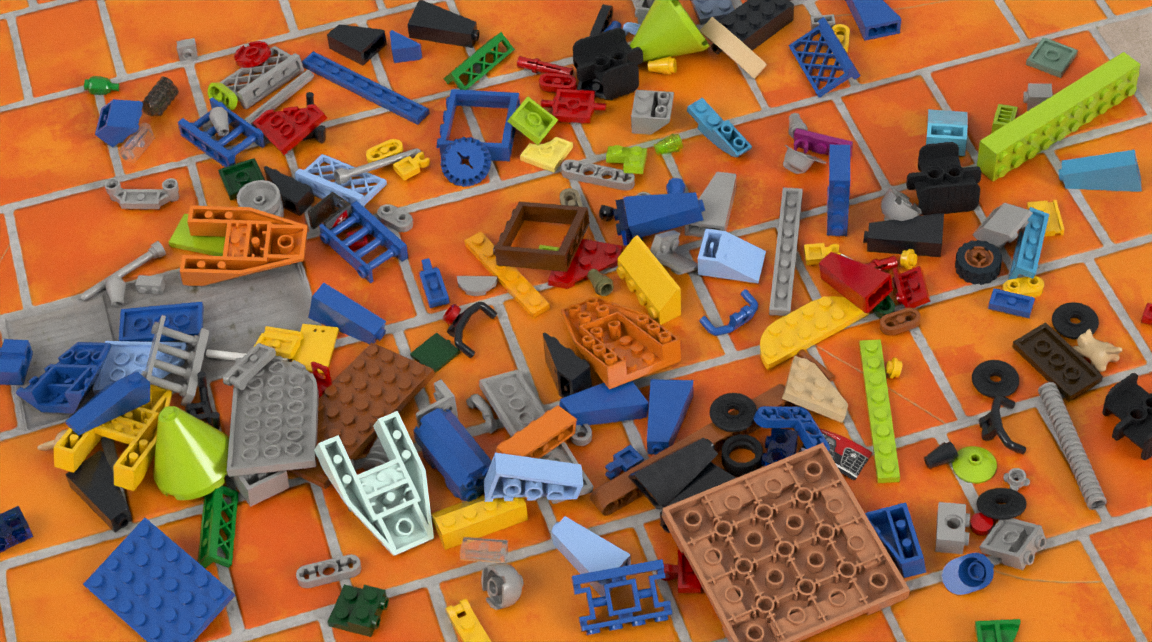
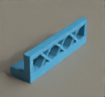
M1032 207L1029 208L1033 214L1028 218L1029 223L1027 226L1019 231L1008 280L1016 279L1019 274L1032 279L1036 275L1049 217L1048 213Z

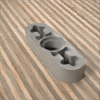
M350 554L300 567L296 572V578L299 586L302 588H312L353 578L360 574L362 570L359 557ZM348 564H353V568H349ZM326 568L335 569L331 575L323 574ZM309 574V579H305L304 575Z

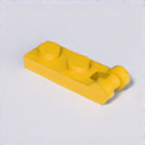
M466 598L459 601L460 604L456 606L450 605L445 608L448 618L463 642H491ZM464 612L465 616L458 618L457 615Z

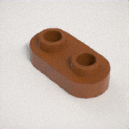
M905 308L886 314L880 320V330L886 335H896L919 326L921 315L914 308Z

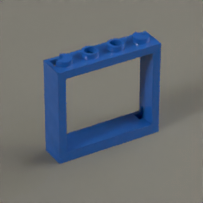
M451 89L450 97L446 98L447 111L444 110L443 112L444 124L440 125L441 138L437 139V148H440L441 156L448 144L453 142L449 141L456 106L508 108L502 143H482L489 150L491 160L510 161L516 128L507 121L520 106L519 93Z

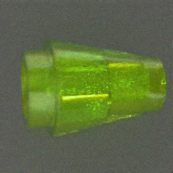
M679 133L671 134L653 144L657 155L680 152V149L684 148Z

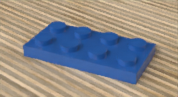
M203 302L121 309L119 341L152 342L154 334L151 333L154 322H159L162 315L166 316L164 327L191 336L198 335L201 328H203ZM161 335L160 342L178 341L177 339L167 337L164 335Z

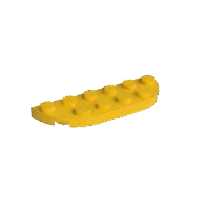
M824 296L776 320L767 327L760 340L761 360L767 370L797 355L800 350H806L868 316L869 313H864L845 297Z

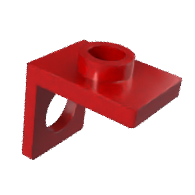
M312 361L311 367L317 382L320 398L325 389L332 385V380L327 366ZM317 369L322 370L325 377L321 376Z

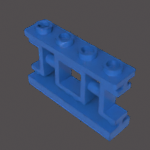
M663 559L571 576L574 595L586 593L590 613L589 616L579 617L581 632L586 631L587 635L600 633V628L609 627V631L622 629V624L630 622L633 627L646 624L645 620L654 618L655 622L668 620V615L673 614L670 601H658L655 580L666 578ZM652 571L657 572V575L648 576L650 588L638 590L636 579L626 580V576ZM612 580V583L603 584L605 596L592 598L590 587L581 588L580 586L592 582ZM631 585L635 607L613 611L609 589ZM652 597L654 608L663 607L664 609L661 612L633 617V612L641 611L639 599ZM607 605L609 617L618 615L619 618L618 620L591 625L587 624V621L596 619L594 608Z

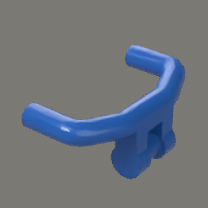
M747 289L743 290L740 295L750 307L746 305L741 308L740 312L730 315L728 325L716 328L706 316L699 320L711 335L719 336L731 333L752 319L758 309V302Z

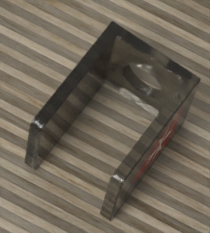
M331 192L308 210L312 229L323 223L331 230L351 217L352 214L351 204L334 192Z

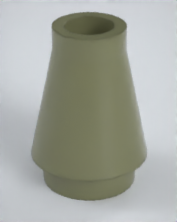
M592 269L588 272L587 277L598 295L607 296L613 291L612 279L600 273L597 269Z

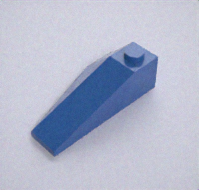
M137 371L108 384L67 419L66 425L76 434L81 435L149 403L150 381Z

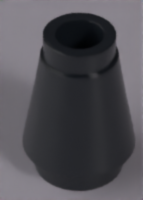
M950 441L947 443L943 442L923 459L927 467L931 469L954 462L955 458L958 457V453Z

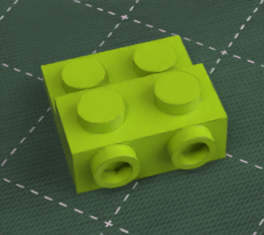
M527 97L507 122L535 144L539 145L558 119L530 97Z

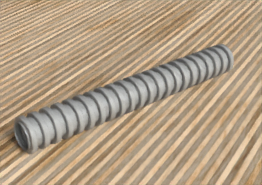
M1053 382L1045 383L1038 389L1040 398L1068 459L1070 468L1075 475L1088 509H1099L1107 502L1102 488L1080 442L1078 433L1075 431L1076 429L1059 394L1057 385Z

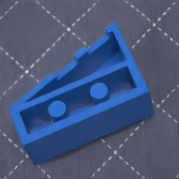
M906 502L865 513L903 578L926 573L924 557Z

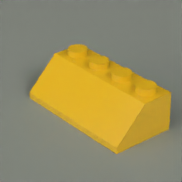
M638 235L635 236L617 258L618 268H616L618 276L626 281L629 290L637 295L639 303L648 309L650 317L662 325L681 315V288Z
M481 495L470 502L464 501L431 513L432 522L445 550L528 520L527 507L523 497H515L513 501H504V498H493V502H485V495Z

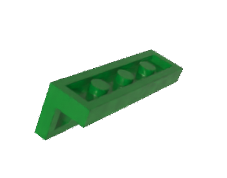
M500 32L443 79L447 84L454 81L460 90H467L515 49L503 33ZM500 42L507 49L505 53L498 52V44ZM485 54H493V63L485 62ZM473 64L481 65L480 74L473 73ZM461 74L468 75V84L464 85L458 77Z
M223 485L204 496L198 563L204 568H207L213 562L227 568L232 565L239 492ZM223 494L231 497L230 504L226 503ZM222 511H225L229 517V522L226 523L222 518ZM223 529L227 535L226 541L220 536L219 530ZM221 547L226 555L225 558L217 555L218 548Z

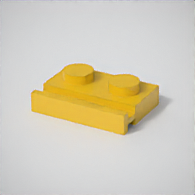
M1053 200V202H1027V210L1032 207L1049 214L1044 237L1055 236V234L1059 233L1064 235L1065 229L1057 200Z
M266 326L265 332L261 333L254 347L260 343L274 348L276 356L292 359L300 346V341L304 339L303 332Z

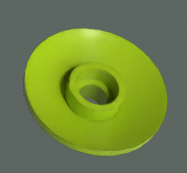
M976 446L965 447L957 452L958 457L952 462L954 473L963 481L974 484L990 480L997 469L995 457L988 450Z

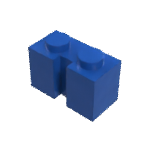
M4 339L3 345L0 347V385H24L33 356L29 340Z

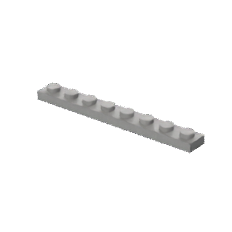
M783 188L769 315L786 316L791 312L803 189Z

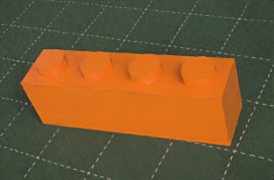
M557 405L553 409L546 411L537 420L531 421L527 427L517 431L505 442H501L496 448V453L540 459L575 434L577 419Z

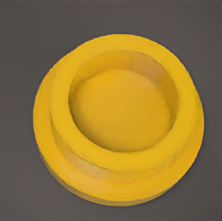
M913 249L902 252L901 266L911 270L916 265L917 254H915Z
M893 357L892 361L887 362L886 373H888V377L891 379L894 377L899 378L902 370V361H898L897 358Z

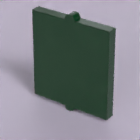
M435 333L412 351L410 356L420 364L434 369L436 373L460 354V350L452 345L450 340H446L438 333Z

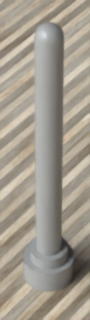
M418 148L349 170L347 168L334 170L335 181L338 185L347 183L350 177L394 164L408 156L413 158L421 150Z
M156 241L150 245L151 248L148 249V252L80 295V299L85 301L105 289L107 279L110 277L118 276L122 278L150 259H156L157 257L160 259L166 255L165 249L159 241Z

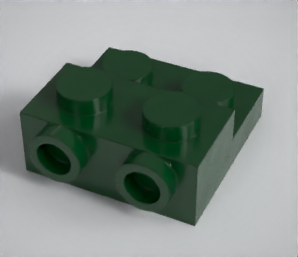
M344 584L328 619L329 627L371 637L374 630L378 629L380 625L382 611H385L388 607L389 598L386 595V591L364 585L361 589Z

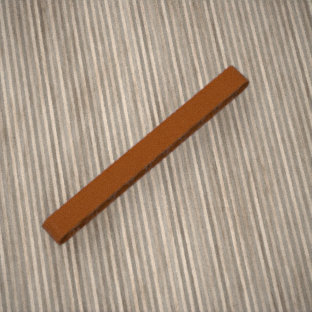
M779 384L752 399L757 410L763 406L795 407L796 404L782 399L785 389L783 384ZM735 409L728 414L737 415L739 411ZM712 422L598 487L590 495V500L604 516H608L644 495L628 478L631 473L701 438L710 440L715 446L714 450L718 453L722 450L724 442L730 437L738 434L749 435L761 427L754 422L743 431L728 432L718 428Z

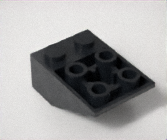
M544 332L545 361L559 396L564 398L591 388L590 364L576 356L570 348L560 344L555 337H551Z

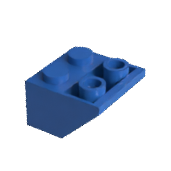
M113 99L101 108L95 135L111 147L122 143L129 135H133L138 131L143 103L141 101Z

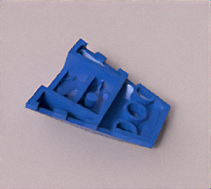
M77 342L58 357V363L49 364L44 368L45 373L39 378L34 376L29 380L30 385L25 389L20 387L15 391L16 394L40 412L74 414L94 385L111 349V344Z

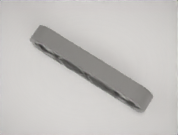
M570 159L565 160L561 164L562 176L567 179L626 191L631 190L635 186L634 174L623 173V170ZM592 171L593 174L585 175L584 172ZM604 175L612 176V178L610 179H604L602 177Z

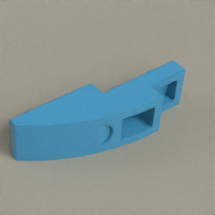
M703 97L687 106V112L698 123L700 132L722 151L737 158L752 149L751 144L730 121L726 120L724 122Z

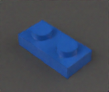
M994 288L988 309L1030 318L1035 298Z

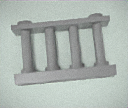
M162 315L159 322H154L151 333L154 334L146 369L142 371L141 375L150 381L152 385L179 393V396H182L181 405L187 406L192 402L198 384L197 374L201 371L209 330L201 328L198 335L191 336L164 327L166 316ZM161 335L189 343L194 349L187 352L159 343ZM157 351L185 359L187 363H190V366L185 369L157 360ZM153 367L183 376L186 383L180 385L152 376Z

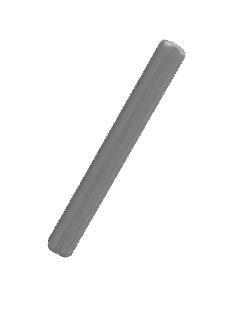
M306 70L244 120L254 126L253 121L266 110L276 109L314 78V74L310 70Z

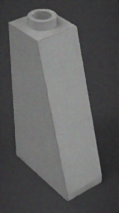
M716 172L698 199H702L705 206V211L702 212L704 220L685 225V235L704 237L705 229L727 231L736 192V174Z

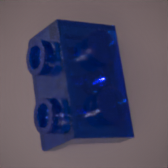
M620 199L615 200L617 209H613L615 221L619 220V223L616 224L618 236L622 235L625 246L631 242L633 237L628 226L624 200Z

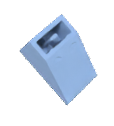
M705 229L698 255V275L759 283L766 251L726 231Z

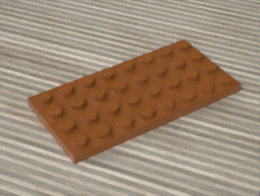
M371 342L332 382V385L325 389V392L319 398L317 445L339 435L350 461L352 459L355 460L377 437L373 427L376 421L396 411L400 413L435 376L434 369ZM316 458V467L287 470L324 489H327L332 484L323 471L318 458Z

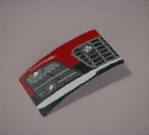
M820 429L830 446L829 453L840 472L856 480L872 452L841 435ZM804 444L799 450V452L806 450Z

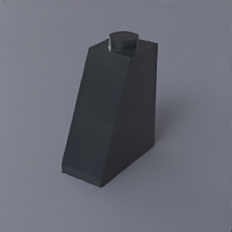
M339 24L327 34L329 49L362 66L387 45L385 31L382 29Z

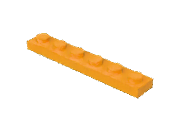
M481 231L464 240L465 246L493 276H497L498 282L533 319L550 310V304L515 267L497 265L496 256L493 254L495 245Z

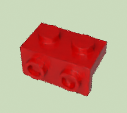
M920 266L900 273L897 268L893 269L894 277H892V282L898 290L895 295L900 305L903 304L905 308H916L931 302L924 273Z

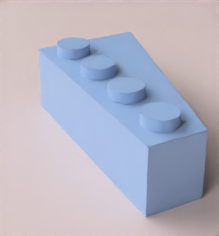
M495 453L484 480L485 502H493V498H504V501H513L515 497H527V501L536 500L540 497H547L548 500L577 499L583 487L581 464Z

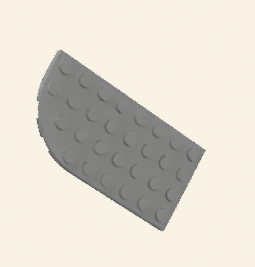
M275 356L248 381L244 390L233 387L227 461L228 477L316 467L317 456L314 449L317 446L319 393L313 373L308 372L306 367L295 360L292 362L285 361L281 356ZM236 358L235 364L242 358Z

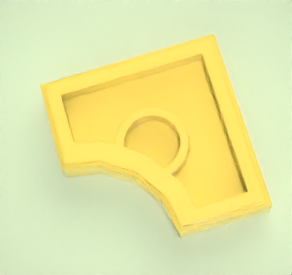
M558 137L545 144L529 143L520 155V160L554 173L572 150L573 143Z

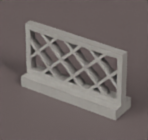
M274 46L271 48L270 58L262 63L264 64L263 66L242 67L220 83L233 91L241 102L242 107L248 109L304 71L300 56L296 53L290 55ZM262 72V74L253 75L254 73Z

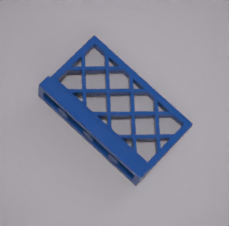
M824 17L818 20L820 25L788 45L819 98L852 77L855 80L861 76ZM821 33L819 41H813V37ZM802 44L805 45L803 51H796L797 47ZM810 45H817L815 52H808ZM822 46H829L826 53H820ZM806 56L812 57L810 64L804 63ZM818 57L824 58L822 65L815 64ZM829 58L836 59L834 65H827ZM813 69H820L818 76H811ZM825 70H832L829 77H822ZM837 70L844 71L843 75L834 78ZM827 81L826 86L819 90L820 82Z

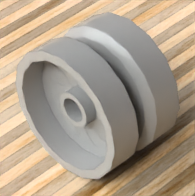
M265 180L252 181L239 190L237 194L238 207H251L279 217L284 216L280 190L274 183Z

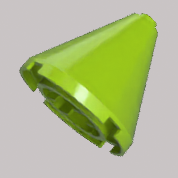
M654 0L629 45L631 49L636 47L642 49L643 62L668 56L675 57L701 52L710 47L678 0Z
M176 406L165 407L158 416L153 469L154 481L159 490L165 496H168V494L175 496L176 500H191L213 492L215 488L222 486L225 483L223 478L228 474L229 436Z

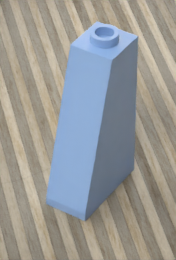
M566 516L560 522L555 523L551 530L553 545L580 574L631 565L629 553ZM603 580L589 584L603 597L605 596L603 584L612 583V580Z

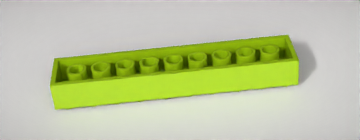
M1122 52L983 138L979 143L977 167H980L981 172L991 181L1004 177L1009 171L1018 168L1023 162L1034 158L1039 152L1048 149L1055 142L1061 141L1066 135L1077 131L1085 123L1091 122L1093 118L1104 114L1109 108L1118 105L1128 96H1132L1137 90L1136 86L1141 64L1125 52Z

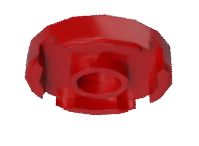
M254 41L250 42L247 47L241 46L235 52L234 58L239 67H255L270 58L271 49L266 42Z

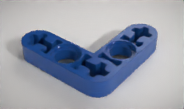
M763 406L759 407L754 415L755 423L763 428H794L806 449L824 443L828 452L830 450L828 442L811 414L805 408Z

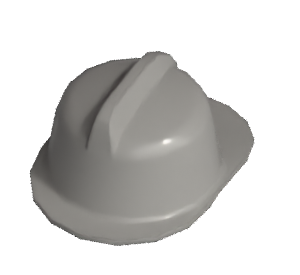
M786 146L787 151L783 166L793 173L800 174L806 172L815 161L826 163V161Z

